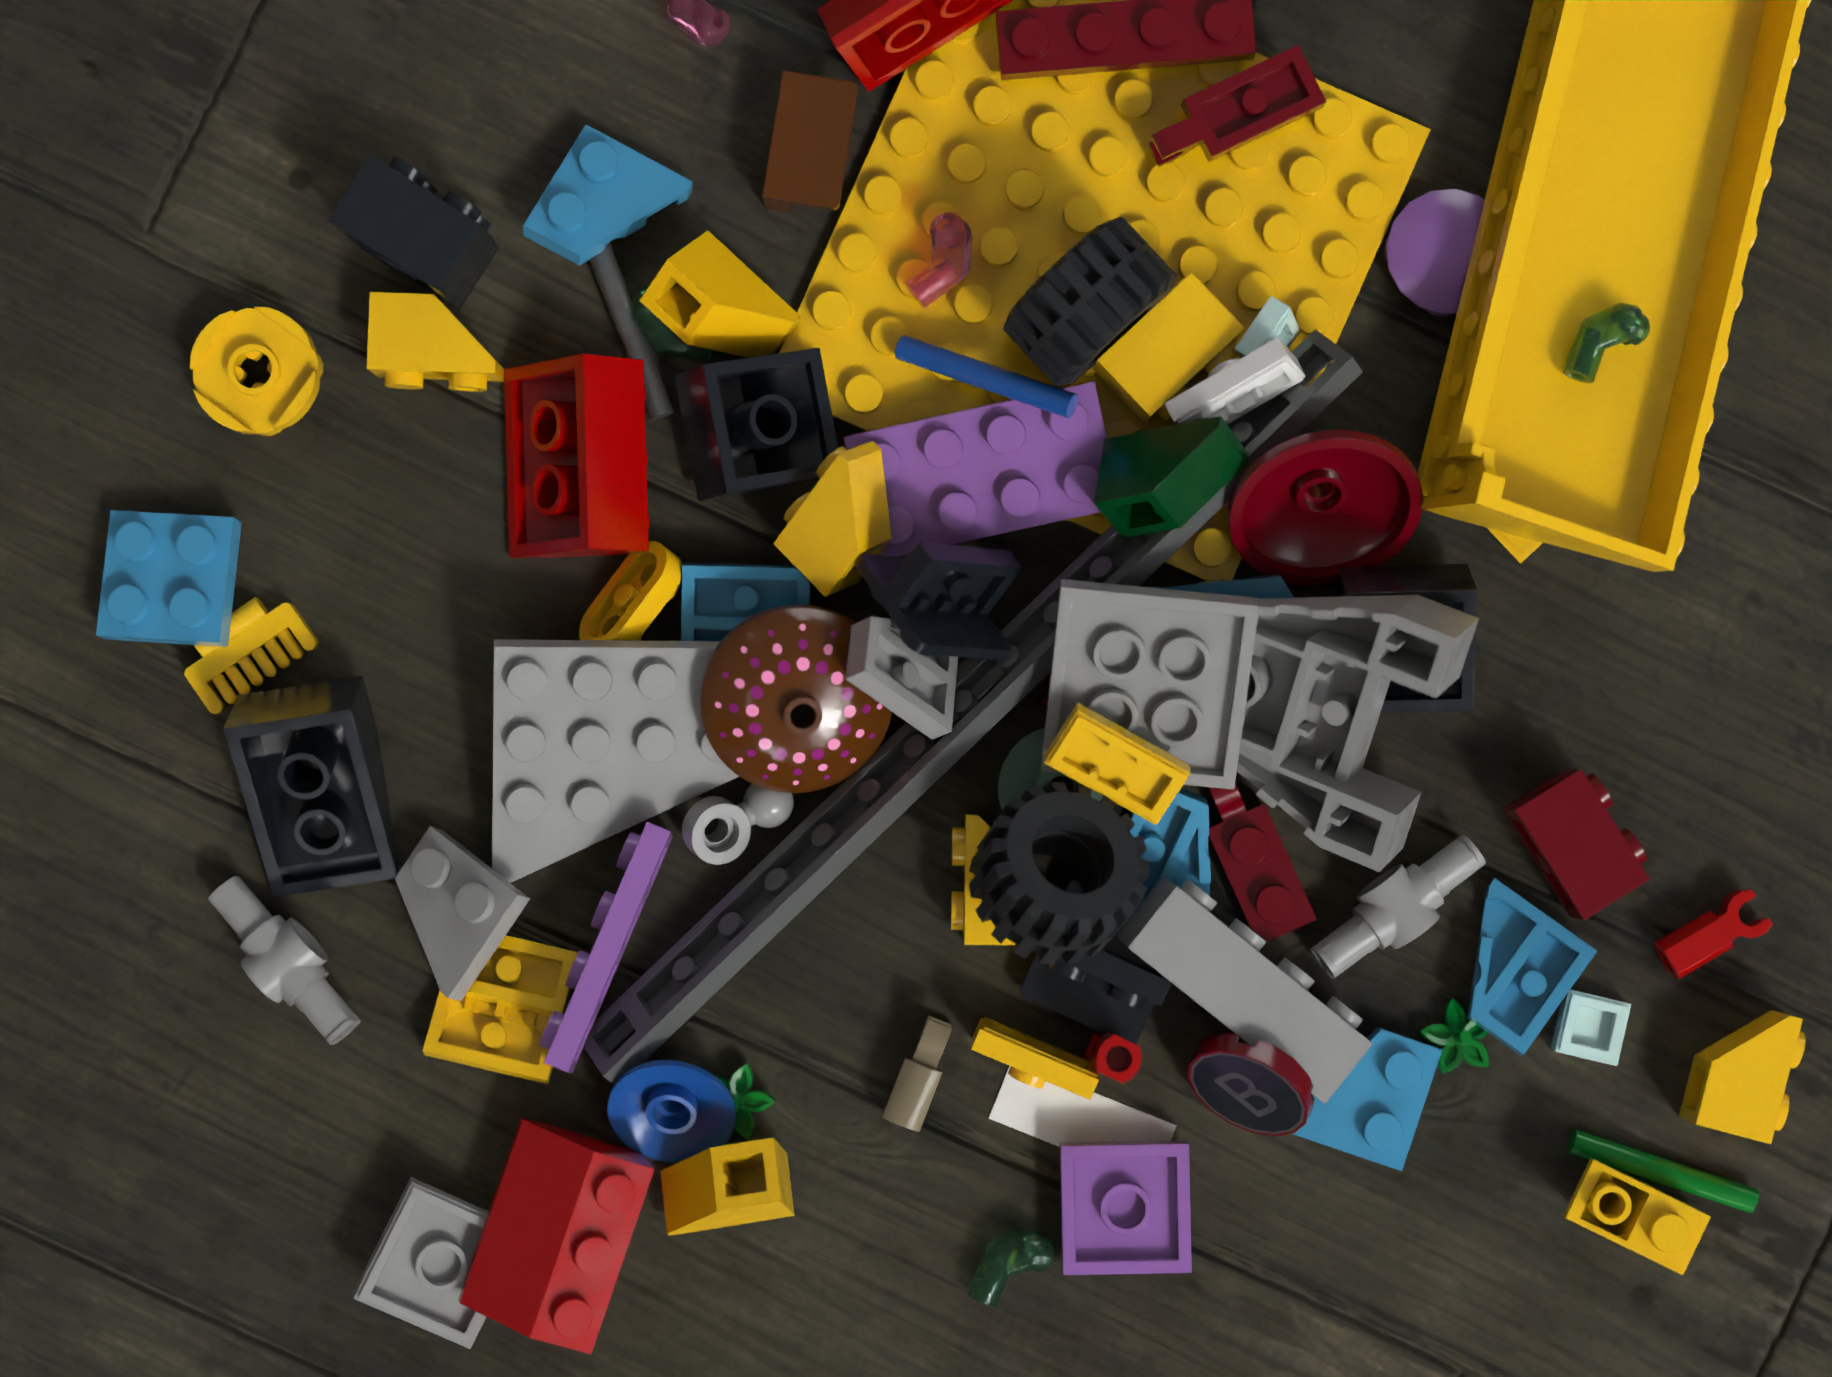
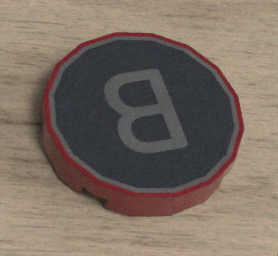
M1231 1033L1208 1037L1197 1047L1189 1063L1187 1079L1195 1096L1211 1112L1231 1125L1252 1133L1270 1136L1292 1134L1306 1124L1314 1107L1315 1098L1313 1099L1310 1095L1314 1086L1308 1073L1293 1057L1265 1041L1256 1039L1253 1046L1237 1043L1240 1035Z

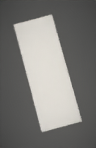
M1008 1071L989 1116L991 1120L1060 1147V1143L1171 1141L1177 1125L1095 1092L1091 1100H1088L1049 1082L1045 1083L1043 1089L1035 1088L1014 1079L1008 1074Z

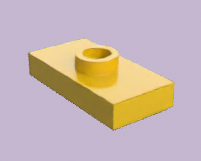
M1078 702L1044 754V763L1102 796L1105 795L1113 802L1155 825L1158 824L1191 774L1189 764Z
M980 1018L972 1037L971 1050L1011 1066L1008 1074L1024 1084L1043 1089L1045 1083L1049 1082L1091 1100L1099 1081V1074L1097 1071L1092 1070L1090 1061L990 1018Z

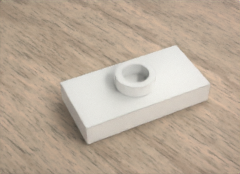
M1276 337L1241 359H1230L1217 365L1210 371L1207 379L1169 400L1165 405L1176 425L1199 418L1221 416L1229 424L1303 381V378L1306 376L1297 358Z

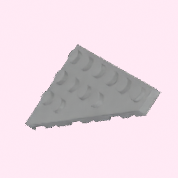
M494 639L492 869L512 883L739 777L724 764L712 748L703 726L700 711V688L703 674L712 653L721 641ZM799 704L792 709L790 717L796 721H804L812 715L813 707L808 704Z

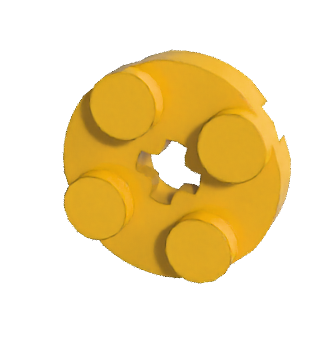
M254 307L256 309L245 308L237 312L231 310L220 314L201 331L190 354V369L193 370V383L196 389L194 393L197 401L212 419L231 430L242 434H260L262 436L278 434L283 429L298 422L314 403L320 388V378L323 374L321 356L317 353L313 340L307 331L292 318L278 310L269 307ZM263 355H266L270 360L267 366V370L271 374L270 378L265 384L256 382L251 388L246 387L243 382L247 377V373L241 368L242 362L247 357L258 361Z

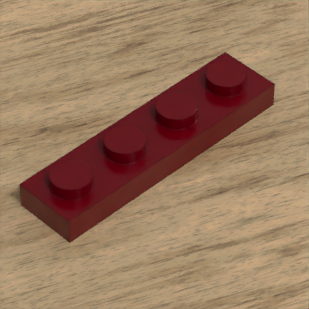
M1126 0L996 11L1001 81L1253 60L1256 55L1252 0Z

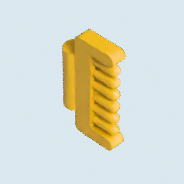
M254 597L232 612L228 647L194 645L203 658L189 666L185 670L184 675L210 713H222L226 708L225 702L211 684V681L228 704H234L237 699L236 693L223 676V673H226L241 695L249 694L251 690L250 685L238 670L236 664H239L254 686L263 684L264 678L249 658L250 655H252L267 677H274L276 675L277 669L263 650V646L266 647L280 668L284 669L290 665V660L276 641V637L279 638L293 659L298 660L303 656L302 649L288 629L291 630L303 649L315 650L318 647V639L292 603H282L268 612L263 603L257 597Z

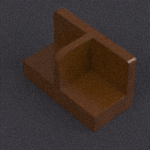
M783 70L762 195L766 209L791 213L792 204L828 210L839 208L846 164L849 162L851 153L850 139L858 96V85L855 82Z

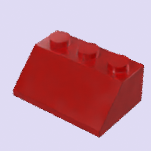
M829 0L828 3L818 8L817 11L836 49L867 91L870 92L1014 0Z
M578 354L504 369L509 558L611 556L649 551L648 453L645 432L646 389L644 386L643 360Z
M521 1117L458 1299L459 1303L528 1338L592 1354L655 1168L642 1153L635 1152L630 1148Z

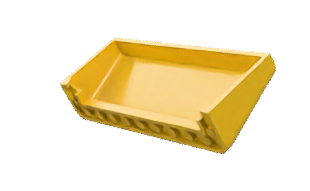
M1811 0L1533 1L1417 474L1423 494L1421 509L1651 572L1674 571L1676 559L1684 546L1685 534L1683 529L1691 496L1699 482L1698 465L1705 436L1714 418L1713 402L1720 373L1728 359V338L1734 313L1743 296L1741 283L1749 250L1752 248L1757 236L1756 220L1763 190L1771 177V156L1777 131L1785 117L1786 104L1784 101L1792 69L1799 58L1800 33L1805 12Z

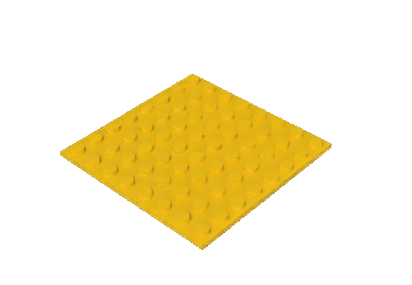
M1014 0L998 11L1126 0ZM995 12L906 68L797 313L801 318L785 338L779 353L820 348L832 417L864 431L1010 399L896 359V345L903 335L1055 386L1004 331L1005 322L1009 312L1020 298L1064 254L1104 222L1123 217L1175 272L1176 277L1170 291L1193 272L1243 325L1245 329L1234 342L1236 346L1270 296L1290 306L1300 327L1299 334L1288 348L1291 352L1315 329L1336 344L1431 129L1316 79L1326 100V104L1322 109L1210 162L1207 161L1199 145L1180 158L1158 167L1147 144L1153 141L1151 136L1156 132L1187 119L1181 107L1183 99L1269 58L1256 53L1253 60L1001 81ZM1094 366L1074 382L1058 387L1062 388L1095 380L1107 438L1132 434L1139 430H1152L1176 425L1172 418L1165 421L1158 413L1145 425L1093 370ZM1323 368V369L1305 386V388H1307L1315 379H1317V378L1325 371V368ZM1206 370L1202 371L1186 387L1190 389L1207 379L1209 373ZM1229 501L1164 563L1203 581L1232 580L1242 557L1234 546L1229 529ZM1102 512L1066 519L1099 535H1102L1112 525Z

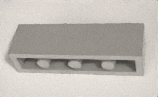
M1162 877L1115 938L1234 1033L1240 1035L1249 1045L1253 1046L1256 1039L1265 1041L1293 1057L1308 1073L1314 1087L1311 1094L1326 1104L1373 1044L1356 1030L1363 1019L1334 996L1324 1005L1309 993L1308 989L1315 981L1285 957L1276 966L1263 956L1259 951L1266 944V941L1237 918L1229 927L1223 924L1210 913L1217 902L1190 880L1186 879L1179 888Z

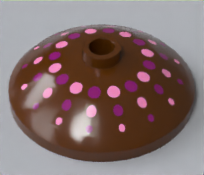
M804 604L784 605L761 611L747 618L721 640L712 653L703 674L700 688V711L703 726L712 748L724 764L735 774L767 790L783 793H805L821 790L843 781L858 771L873 756L885 737L892 711L845 679L851 626L855 624L854 621L824 607ZM799 704H808L813 707L812 715L804 721H796L790 717L792 709Z

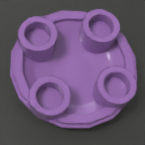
M1459 189L1430 191L1409 202L1393 221L1389 236L1383 247L1388 270L1399 291L1415 305L1426 309L1431 315L1438 317L1449 316L1458 311L1485 201L1478 195Z

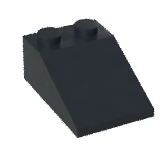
M363 676L238 695L223 730L273 897L395 879L399 873L380 740Z

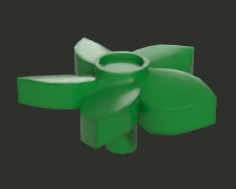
M1449 998L1444 1010L1445 1024H1431L1418 1031L1429 1043L1442 1046L1440 1048L1442 1053L1437 1065L1440 1075L1457 1068L1463 1060L1471 1066L1489 1067L1488 1052L1485 1046L1477 1041L1488 1033L1471 1020L1467 1021L1462 1006L1454 998Z
M747 1062L734 1072L730 1081L720 1076L715 1077L726 1086L733 1098L736 1109L735 1130L749 1140L754 1129V1119L751 1112L764 1111L776 1102L777 1099L765 1091H749L753 1085L754 1075Z

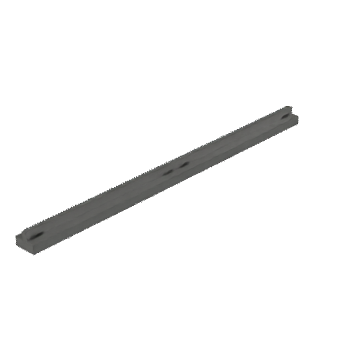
M1316 329L1291 353L1297 358L1306 376L1303 378V381L1227 424L1248 451L1247 464L1181 528L1123 538L1114 526L1111 525L1001 631L1011 646V651L1004 659L972 658L957 673L952 725L959 718L961 720L952 728V732L947 733L933 746L932 744L938 738L932 740L906 722L858 771L847 778L594 1021L584 1048L602 1076L615 1084L625 1072L647 1060L1051 672L1061 579L1140 586L1230 500L1236 483L1254 461L1275 446L1295 438L1363 372L1353 356ZM1329 363L1331 364L1317 379H1315L1307 388H1305V386L1323 368H1325ZM1005 674H1007V676L992 691H990L980 702L978 701L998 680H1000ZM635 1030L636 1032L611 1055V1052Z

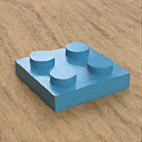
M110 510L96 636L105 640L228 647L242 522L234 517Z

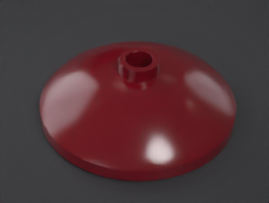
M1349 430L1314 432L1301 435L1275 446L1247 468L1236 483L1231 494L1228 506V524L1236 550L1247 564L1261 574H1280L1285 583L1295 585L1339 583V567L1381 566L1405 546L1417 528L1421 517L1422 509L1420 507L1423 504L1422 488L1416 469L1401 450L1388 441L1371 434Z

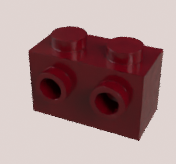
M1565 769L1504 807L1503 811L1569 917L1586 920L1649 881L1650 878L1641 865L1647 861V855L1640 842L1628 828L1619 830L1607 811L1608 808L1613 806V801L1605 786L1596 775L1591 773L1586 776L1582 769Z

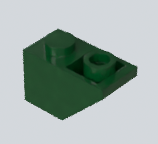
M1221 416L1199 418L1187 423L1152 430H1139L1132 434L1104 439L1094 504L1123 538L1181 528L1247 464L1249 453Z

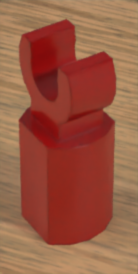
M1734 890L1724 898L1718 913L1714 914L1709 910L1653 943L1655 952L1667 972L1674 979L1682 978L1734 947L1733 940L1739 936L1756 938L1768 932L1773 925L1769 918L1760 917L1747 925L1740 920V907L1756 896L1753 890Z
M1107 1033L1102 1037L1093 1034L1082 1056L1090 1060L1092 1070L1122 1084L1135 1076L1142 1060L1140 1046L1112 1033Z

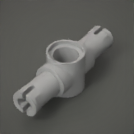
M1461 835L1419 867L1412 863L1406 869L1402 864L1389 869L1356 895L1360 903L1352 909L1353 917L1313 946L1310 952L1324 972L1333 979L1377 947L1384 950L1391 944L1393 949H1398L1408 944L1439 920L1440 915L1436 909L1444 904L1443 897L1486 864L1484 857L1468 837Z
M240 876L230 878L208 897L210 903L218 910L242 941L240 948L247 955L240 961L242 968L256 987L269 999L276 1003L284 999L289 1006L295 1004L326 1039L329 1045H334L341 1041L361 1023V1020L326 980L329 973L322 965L328 960V956L316 938L301 923L293 918H289L285 922L280 914L273 917Z

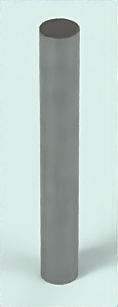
M609 242L603 252L590 259V263L626 358L643 360L644 386L646 389L645 408L650 421L661 419L672 414L674 411Z

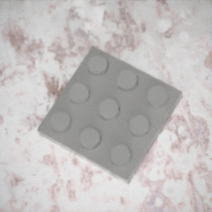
M1061 579L1041 754V771L1061 773L1044 763V754L1078 702L1189 764L1191 774L1183 785L1234 790L1258 619V599L1255 597Z

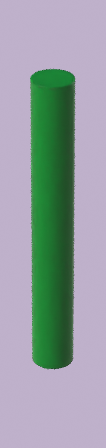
M1574 1129L1570 1135L1567 1145L1568 1154L1586 1160L1592 1158L1617 1170L1748 1213H1752L1758 1203L1759 1190L1577 1129Z

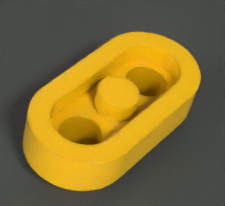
M649 541V551L629 553L585 612L579 628L580 640L640 641L644 632L665 604L675 596L680 587L682 578V562L680 558L656 541Z

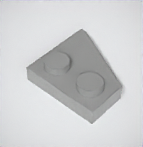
M871 616L851 626L845 679L932 740L952 732L958 657L917 654L905 645L900 637V630L890 618Z
M430 826L395 877V881L441 993L447 998L462 1001L530 898L446 832Z

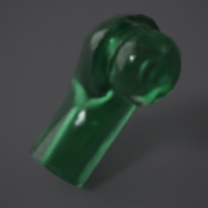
M650 285L642 288L637 299L633 301L632 316L649 345L659 353L710 362L713 350L685 344L639 301Z
M1618 303L1585 318L1579 325L1563 369V374L1576 381L1594 382L1605 349L1620 343L1624 345L1631 343L1638 345L1642 343L1650 331L1649 319L1638 306L1629 303Z
M1021 1230L994 1239L988 1244L967 1295L980 1303L997 1307L1009 1276L1033 1269L1041 1272L1050 1267L1055 1257L1053 1243L1049 1238L1042 1237L1037 1231Z

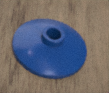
M673 1060L651 1061L629 1069L612 1087L607 1106L611 1127L624 1144L635 1152L642 1153L645 1157L667 1163H678L708 1148L725 1145L732 1135L736 1120L733 1098L726 1086L718 1078L698 1066Z

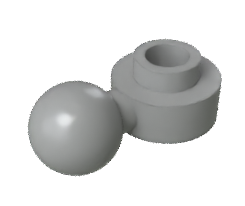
M751 784L744 794L743 802L738 805L720 796L704 798L695 803L687 812L682 825L683 840L688 849L703 861L714 865L729 863L740 856L747 847L751 835V826L756 824L764 828H773L783 824L790 817L794 807L792 793L767 790ZM718 818L716 830L709 835H705V828L708 823Z

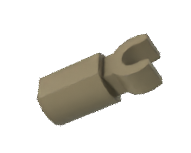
M928 1015L913 1057L909 1055L904 1057L882 1118L904 1128L920 1132L943 1073V1069L937 1066L952 1031L951 1023Z

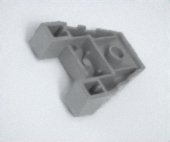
M1420 595L1258 599L1259 611L1237 772L1259 789L1256 795L1271 808H1275L1278 805L1304 826L1306 830L1303 834L1320 848L1380 872L1404 848L1422 793L1363 768L1390 681L1437 698L1460 677L1479 618Z

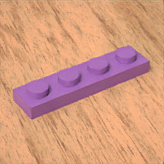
M646 822L641 835L630 832L616 865L617 868L625 870V874L616 895L608 891L604 892L591 922V927L600 930L592 951L589 954L580 950L568 974L565 986L574 989V993L565 1014L554 1010L542 1035L539 1046L549 1050L544 1063L565 1072L573 1073L672 841L671 831Z

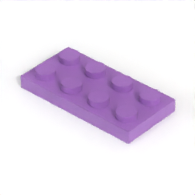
M1095 380L1061 388L1078 395L1076 410L1069 419L1013 399H1008L845 436L844 441L847 450L870 441H874L882 450L892 539L880 555L895 557L906 555L919 542L952 545L1101 512L1094 504V497L1104 439H1107Z

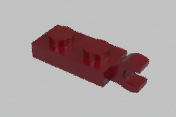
M1297 45L1183 99L1181 107L1187 119L1156 132L1151 136L1153 141L1147 145L1158 167L1180 158L1199 145L1207 161L1210 162L1322 109L1326 104V100L1300 46Z
M1236 784L1234 790L1207 787L1222 819L1209 825V838L1250 929L1268 942L1317 920L1265 803L1261 802L1246 809Z

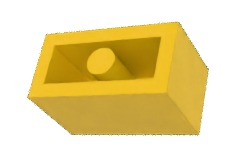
M1191 272L1096 361L1093 370L1145 425L1157 413L1165 421H1168L1171 416L1165 403L1188 390L1186 386L1202 371L1206 370L1210 373L1213 368L1222 362L1234 359L1237 356L1234 342L1245 328Z

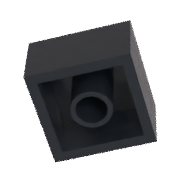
M370 154L328 218V221L354 245L459 311L500 248L487 232L491 224L480 216L482 212L455 193L448 191L443 200L437 197L438 190L426 182L427 177L405 161L393 156L387 165Z

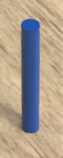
M903 335L896 345L895 358L1068 419L1072 417L1078 403V395L1076 393L907 335Z

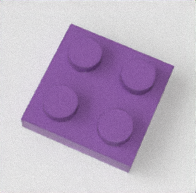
M1187 1140L1060 1143L1063 1275L1192 1273L1190 1157Z

